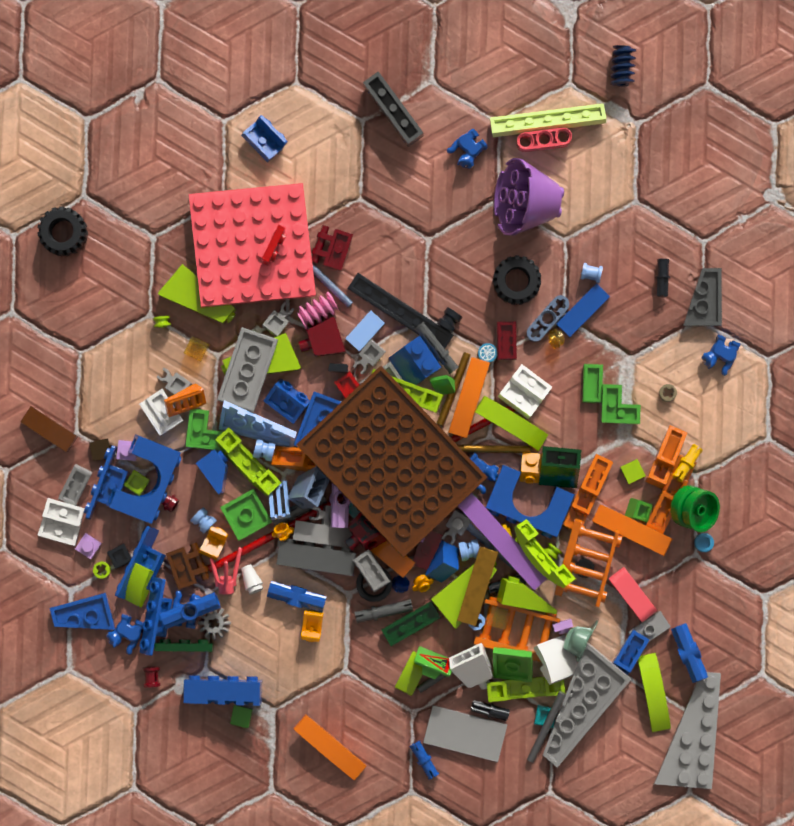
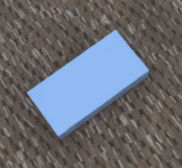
M370 311L345 339L360 352L385 322Z

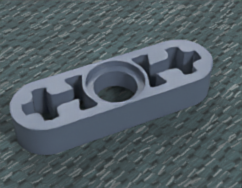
M562 295L556 296L529 326L526 332L527 338L532 342L540 341L567 311L569 300ZM556 300H564L565 308L557 310V313L560 314L557 317L549 308L552 307L554 309L557 306ZM550 313L553 316L551 324L543 322L542 317L544 314ZM539 321L547 329L544 331L542 328L539 331L540 337L535 336L533 338L531 337L532 332L530 330H536L539 326L536 322Z

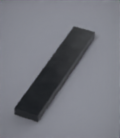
M357 273L347 288L417 335L419 334L414 328L424 321L444 349L454 336L359 273Z

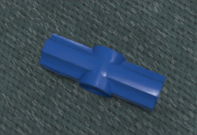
M271 581L267 597L284 601L286 604L295 607H305L319 612L323 611L327 596L307 591L308 589L289 586L275 581Z
M213 592L196 600L188 601L160 615L166 629L217 610L221 606L216 593ZM186 607H194L195 615L187 614Z
M687 623L672 628L671 631L678 645L680 658L683 664L686 665L692 683L708 678L707 671L701 660L700 650L692 638Z

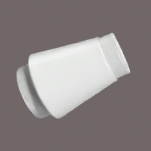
M252 565L241 568L245 591H248L249 595L263 590V582Z

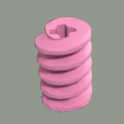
M329 292L326 293L327 299L319 296V303L313 299V306L308 302L306 303V309L299 306L298 315L306 330L308 329V323L315 326V319L321 323V316L329 319V312L335 316V309L339 311Z

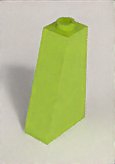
M183 264L158 292L161 297L222 324L230 323L236 316L234 313L236 309L232 305L201 308L198 277Z
M284 333L275 337L278 339V343L267 374L301 370L302 368L287 334ZM231 357L222 360L224 365L221 368L224 375L227 372Z
M495 562V565H494V568H493V572H492L491 578L493 577V575H494L495 572L497 571V569L495 568V566L497 565L496 562ZM474 564L431 598L455 629L462 623L457 621Z

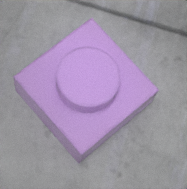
M118 440L116 459L136 461L137 456L128 452L132 441Z
M85 533L75 550L92 559L102 543Z
M566 619L559 623H553L552 627L554 632L558 631L559 634L569 632L570 628L573 627L571 619Z

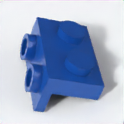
M260 115L256 122L241 135L267 163L279 154L287 144L285 136L278 132L263 115Z

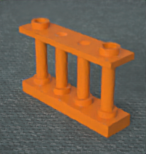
M575 518L563 564L571 574L576 573L602 581L600 591L574 584H568L564 588L557 585L554 595L562 597L563 592H574L597 599L596 607H599L600 603H604L606 599L605 584L615 548H620L622 536H619V530H616L615 536L586 529L585 526H582L583 520ZM586 536L611 543L610 554L580 547L577 544L578 537ZM579 554L607 562L605 573L576 566L572 562L573 555L577 556Z
M492 596L489 599H485L484 603L490 604L482 634L480 633L479 636H475L473 644L482 643L484 647L491 649L497 647L532 652V659L541 662L536 652L528 650L527 646L534 616L545 619L540 644L548 641L553 621L560 622V619L556 618L557 614L547 612L541 614L519 607L503 605L497 601L496 597ZM497 606L508 609L501 639L499 638L498 642L490 640L491 636H489ZM515 612L525 613L527 616L520 642L517 643V646L509 645L510 641L508 639Z

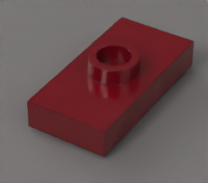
M516 321L497 322V360H517Z
M431 531L425 537L423 543L419 542L413 558L414 566L425 570L428 569L442 538L441 534Z

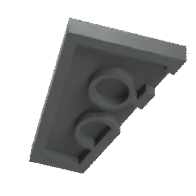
M722 268L701 269L683 326H722Z

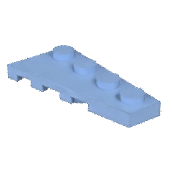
M224 401L219 430L225 431L230 427L235 434L256 440L261 439L267 443L273 442L276 443L275 445L282 447H294L297 432Z

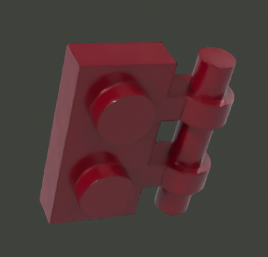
M322 225L321 231L317 234L316 246L311 252L313 254L312 262L318 264L319 258L323 257L325 258L323 266L342 271L353 234L335 229L332 236L328 234L330 227ZM325 240L330 242L327 252L322 251Z

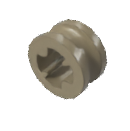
M671 384L663 385L659 391L660 398L665 402L672 401L677 395L676 388ZM665 388L667 390L672 389L673 393L671 395L673 396L671 398L669 396L664 397L663 393L665 391L663 390Z

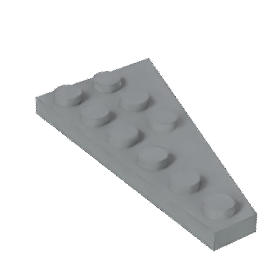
M588 642L577 664L543 756L557 768L631 680L629 676Z
M707 672L708 678L696 682L653 784L712 789L721 673Z

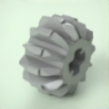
M223 608L220 609L219 613H217V610H214L213 613H207L208 616L205 614L200 616L205 619V621H198L199 625L205 626L200 629V632L207 630L205 637H209L210 633H212V638L216 639L218 632V635L222 638L224 634L221 630L229 632V629L224 625H231V621L224 620L229 617V614L222 616ZM217 618L219 620L217 623H220L219 627H211L210 619L214 620Z

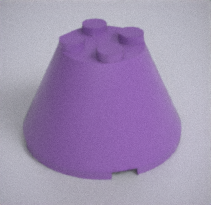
M510 159L506 163L508 166L505 171L500 172L496 183L494 214L499 218L500 224H498V228L505 235L513 236L551 221L556 217L559 218L562 213L561 201L564 196V188L523 159Z

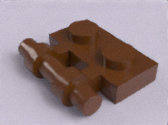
M197 542L190 545L191 553L187 554L185 547L166 553L178 590L196 584L195 575L200 574L202 581L210 579L207 572L209 571L208 566L204 564L203 554L199 553L200 549ZM195 558L198 569H192L189 559Z

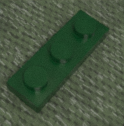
M432 601L381 630L390 646H393L441 617Z
M159 639V642L155 643L154 651L213 652L214 643H209V639H198V643H190V639H179V643H171V639Z

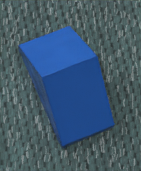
M441 541L425 575L441 583L459 569V548Z

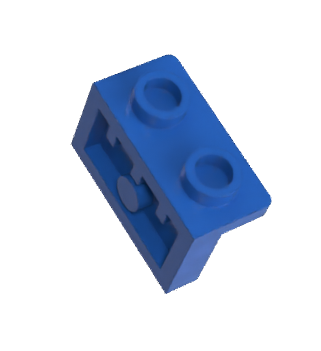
M280 379L263 400L293 424L310 403V400L304 393L298 392L290 382Z

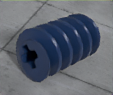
M615 45L613 48L616 50L612 51V55L616 57L612 59V63L615 65L611 67V70L615 73L611 74V78L614 80L610 82V85L627 87L629 83L635 82L629 76L635 75V72L630 71V68L636 65L630 63V61L636 59V57L631 55V53L636 52V49L625 45Z

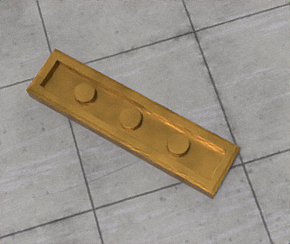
M479 547L457 621L476 626L497 559V551Z

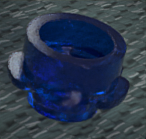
M398 575L392 579L394 591L398 593L408 591L410 582L406 577L403 578Z

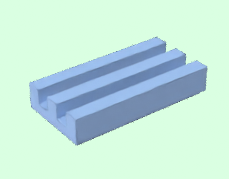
M286 480L276 488L277 515H275L273 491L269 494L272 520L291 517L288 483ZM280 488L284 489L286 510L284 514H282Z

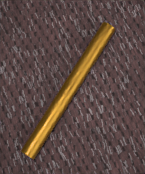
M464 352L454 376L455 393L447 394L437 420L439 425L444 426L471 356L469 353Z
M457 445L464 453H530V446Z

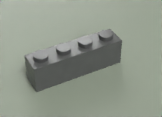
M379 71L363 82L365 90L407 147H410L424 136L421 128Z
M286 539L284 542L280 541L276 565L353 576L355 567L353 560L356 558L357 553L346 547H342L341 550H334L332 545L323 544L321 548L315 547V543L304 541L302 545L296 544V540Z

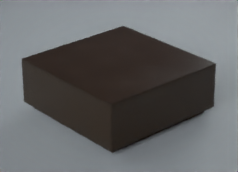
M109 439L89 442L93 461L104 459L107 448H110Z

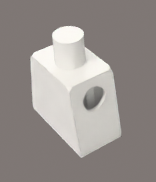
M482 643L449 657L450 670L468 688L479 685L482 690L487 689V682H490L489 679L493 677L490 661Z

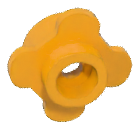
M281 522L274 527L272 536L273 538H279L280 541H285L290 537V534L294 533V528L289 527L285 522Z
M420 575L414 579L412 590L420 591L421 593L426 592L434 581L432 578L428 579L426 575Z

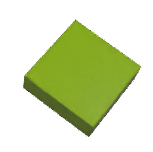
M638 459L620 467L628 484L646 476Z
M133 470L123 486L140 496L150 482V479Z

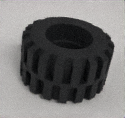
M60 206L59 208H52L50 212H45L46 215L40 218L41 223L37 227L39 229V232H37L40 238L39 241L44 248L52 254L61 257L78 253L77 250L83 248L82 245L86 243V235H88L87 224L82 216L71 208ZM61 221H68L73 226L72 237L62 243L55 241L52 236L54 226Z
M515 255V257H507L495 269L493 275L494 291L505 303L508 302L511 305L528 303L536 296L541 286V273L538 266L525 256L519 257V255ZM514 269L522 270L528 276L527 287L519 292L512 291L506 285V276Z

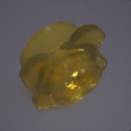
M557 329L551 330L548 337L549 343L553 349H556V347L560 348V346L564 345V335L562 331H557Z

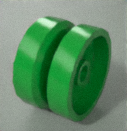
M692 485L684 486L673 497L670 510L671 517L677 525L697 532H706L713 527L718 519L720 512L719 499L713 492Z

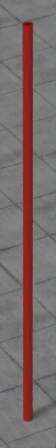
M510 406L505 407L512 412L516 411ZM484 418L471 425L467 436L492 422ZM455 434L450 436L454 442L465 438ZM343 495L337 497V501L340 504L343 502ZM328 501L317 508L323 511L324 505L331 506V503ZM312 510L287 524L289 527L295 528L296 520L307 522L311 520L309 516L316 517L317 511ZM274 531L242 547L241 557L275 539L272 536ZM238 550L214 562L216 570L223 567L225 561L230 563L236 560ZM210 564V565H208V568H209L210 572L212 573L213 571H212L211 564Z

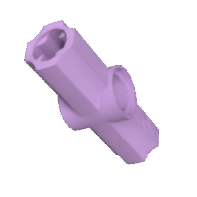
M332 483V493L329 497L331 503L330 527L348 528L350 501L343 495V502L341 504L338 503L337 496L341 492Z

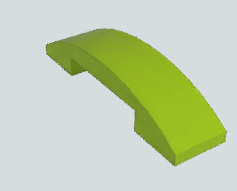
M392 376L421 408L437 413L444 396L443 394Z
M483 396L475 410V413L519 438L537 451L540 450L548 436L547 433L486 396Z
M228 427L215 439V442L232 464L256 488L268 496L281 482L269 469L266 470L241 443L242 440Z
M527 519L514 527L522 550L543 576L562 588L576 579L564 564L558 567L537 542L535 537L539 533Z
M656 653L641 655L637 661L647 702L652 732L671 729L668 706Z
M544 676L533 677L532 683L515 680L487 682L488 702L557 696L559 691L565 693L564 679L549 685Z

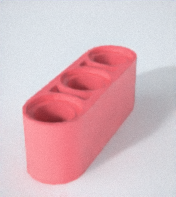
M567 128L524 132L518 136L516 146L521 152L564 148L570 144L572 133ZM564 133L568 136V140L561 142L558 139V135ZM547 136L549 143L541 144L539 137ZM527 138L530 141V145L523 147L520 144V140Z
M624 567L608 578L642 623L657 612V609Z

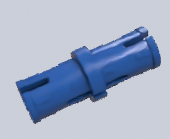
M419 740L415 744L410 745L409 747L418 760L417 764L421 765L428 780L432 779L433 776L436 777L439 772H437L430 760L432 757L426 753L421 741Z

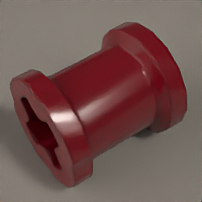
M143 667L142 669L145 672V683L143 686L145 688L160 687L161 685L158 681L160 667Z

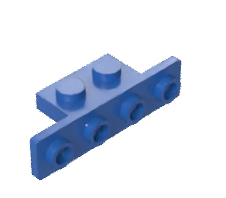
M116 446L107 448L105 452L104 467L101 466L98 471V484L93 485L90 494L93 496L91 503L87 502L84 513H86L85 518L87 519L92 518L97 501L107 504L113 488L121 491L123 489L129 471L111 465L117 450Z
M147 526L142 532L138 546L133 551L132 559L125 569L121 582L117 586L116 597L125 599L128 581L135 563L154 571L146 588L150 590L152 578L157 576L166 556L152 548L159 530Z
M153 577L150 584L149 601L146 605V618L143 623V635L139 645L140 653L148 656L153 655L156 636L166 637L168 629L164 626L160 614L170 610L173 601L170 598H163L166 580L158 577Z

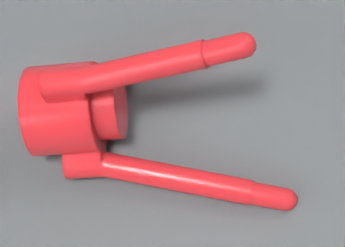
M241 547L238 548L233 577L228 576V562L225 561L224 576H221L219 579L214 560L210 558L215 578V587H219V594L229 595L234 593V586H237L236 579L242 552Z

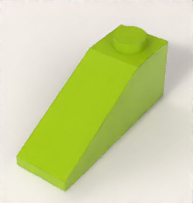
M509 576L508 579L502 578L497 601L501 604L552 614L557 613L555 608L524 585L519 578Z

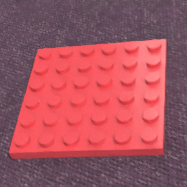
M303 183L189 194L201 308L316 296ZM279 224L285 227L284 234L287 236L282 245L279 244L276 249L278 255L275 261H270L269 265L261 263L262 257Z

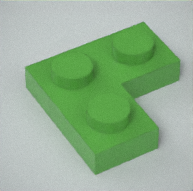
M603 384L601 423L640 424L641 405L622 404V385Z
M190 410L186 447L221 450L215 439L223 431L207 430L208 410Z

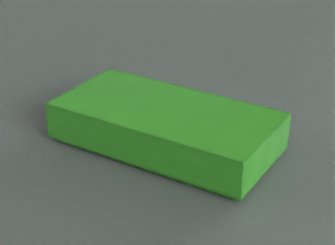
M583 364L582 403H602L603 365Z

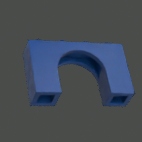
M135 434L128 452L149 460L155 466L157 471L156 484L150 492L140 496L131 495L113 488L106 506L152 524L153 520L156 521L158 518L160 503H163L166 498L167 492L165 490L173 481L174 474L172 473L174 468L180 464L181 452Z
M502 465L485 508L489 509L488 511L496 517L499 514L506 516L505 520L513 524L527 519L534 529L542 531V536L550 539L553 536L557 537L575 494L555 487L549 505L543 513L533 517L525 516L515 508L512 500L513 491L521 472Z

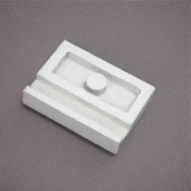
M163 389L139 403L160 436L184 421L180 414L172 417L167 416L164 400L169 397Z

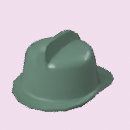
M598 620L593 623L591 628L577 626L567 633L563 647L577 656V662L580 661Z

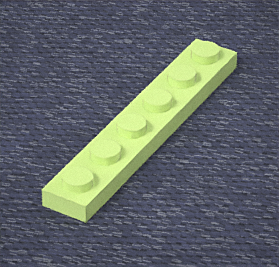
M604 103L490 118L493 137L606 123Z

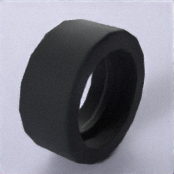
M383 567L381 568L390 582L385 585V589L378 595H371L363 588L364 576L361 572L359 573L356 580V588L359 595L365 600L378 602L385 599L391 592L392 578Z

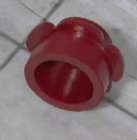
M175 494L172 497L168 495L162 503L164 510L172 512L176 508L179 499L175 497Z

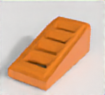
M195 383L165 399L167 416L172 417L205 405L206 398L203 388Z

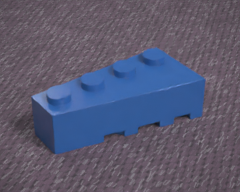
M189 675V679L184 680L183 703H214L218 705L230 703L249 705V703H253V706H260L262 704V680H258V676H246V680H239V676H227V679H219L220 676H208V679H200V675Z

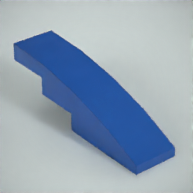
M632 630L612 663L628 676L648 644L649 639Z

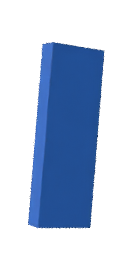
M596 283L556 325L570 338L610 296Z

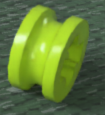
M170 316L154 317V328L171 326V323L168 322Z
M550 542L548 543V548H544L555 560L558 559L559 554H562Z
M104 561L96 563L93 567L94 575L100 579L106 578L111 572L109 564ZM103 564L106 566L105 570L107 573L105 575L102 573L101 576L98 574L99 570L97 567L99 565L102 567Z

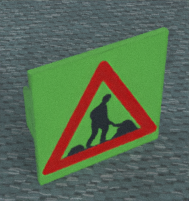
M419 646L414 662L422 666V674L432 679H436L440 674L450 677L449 658Z

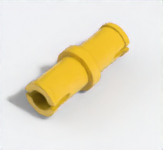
M692 444L690 450L685 457L681 458L680 465L672 474L674 479L678 477L677 481L683 482V479L689 470L694 468L695 461L703 452L701 448L697 449L698 446Z

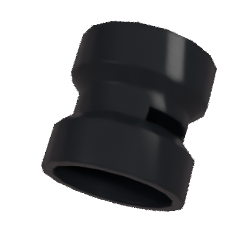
M447 307L444 311V316L439 318L437 324L453 333L456 323L460 322L463 317Z

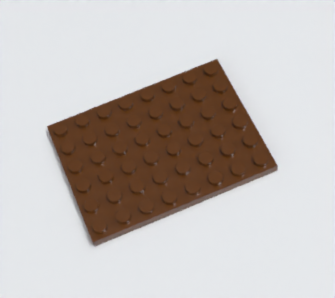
M382 366L377 368L296 444L403 558L488 478Z

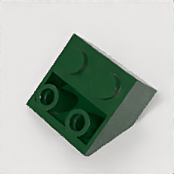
M542 446L538 485L577 488L582 450Z

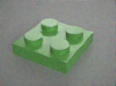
M255 489L220 507L238 541L272 523Z
M494 647L493 677L532 683V652Z

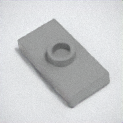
M75 464L58 499L76 506L93 472Z
M367 550L353 560L374 592L390 582L370 550Z
M658 611L643 623L628 631L630 635L632 630H635L651 641L671 626L661 611Z

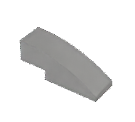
M296 520L293 540L349 548L344 541L351 537L352 533L349 528H336L329 525Z

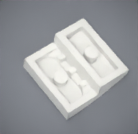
M521 364L498 395V398L529 419L552 386Z
M48 498L38 536L76 546L85 508Z
M565 634L540 643L533 648L543 664L540 670L549 685L573 676L577 667L575 655L563 647L566 638Z

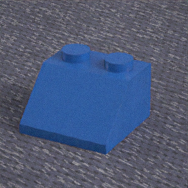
M418 336L388 358L401 378L414 385H418L442 368L421 336Z
M214 449L196 462V465L218 495H222L225 492L228 464L226 462L228 458L221 450L218 452Z

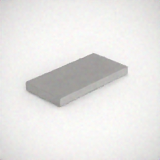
M241 327L217 398L218 401L223 403L226 401L254 413L278 339Z
M433 705L423 743L498 762L507 724Z

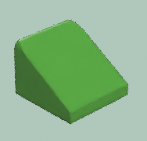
M444 375L430 378L435 392L443 395L455 393V379Z
M630 498L625 516L647 523L653 505Z
M234 705L230 724L249 728L253 708Z

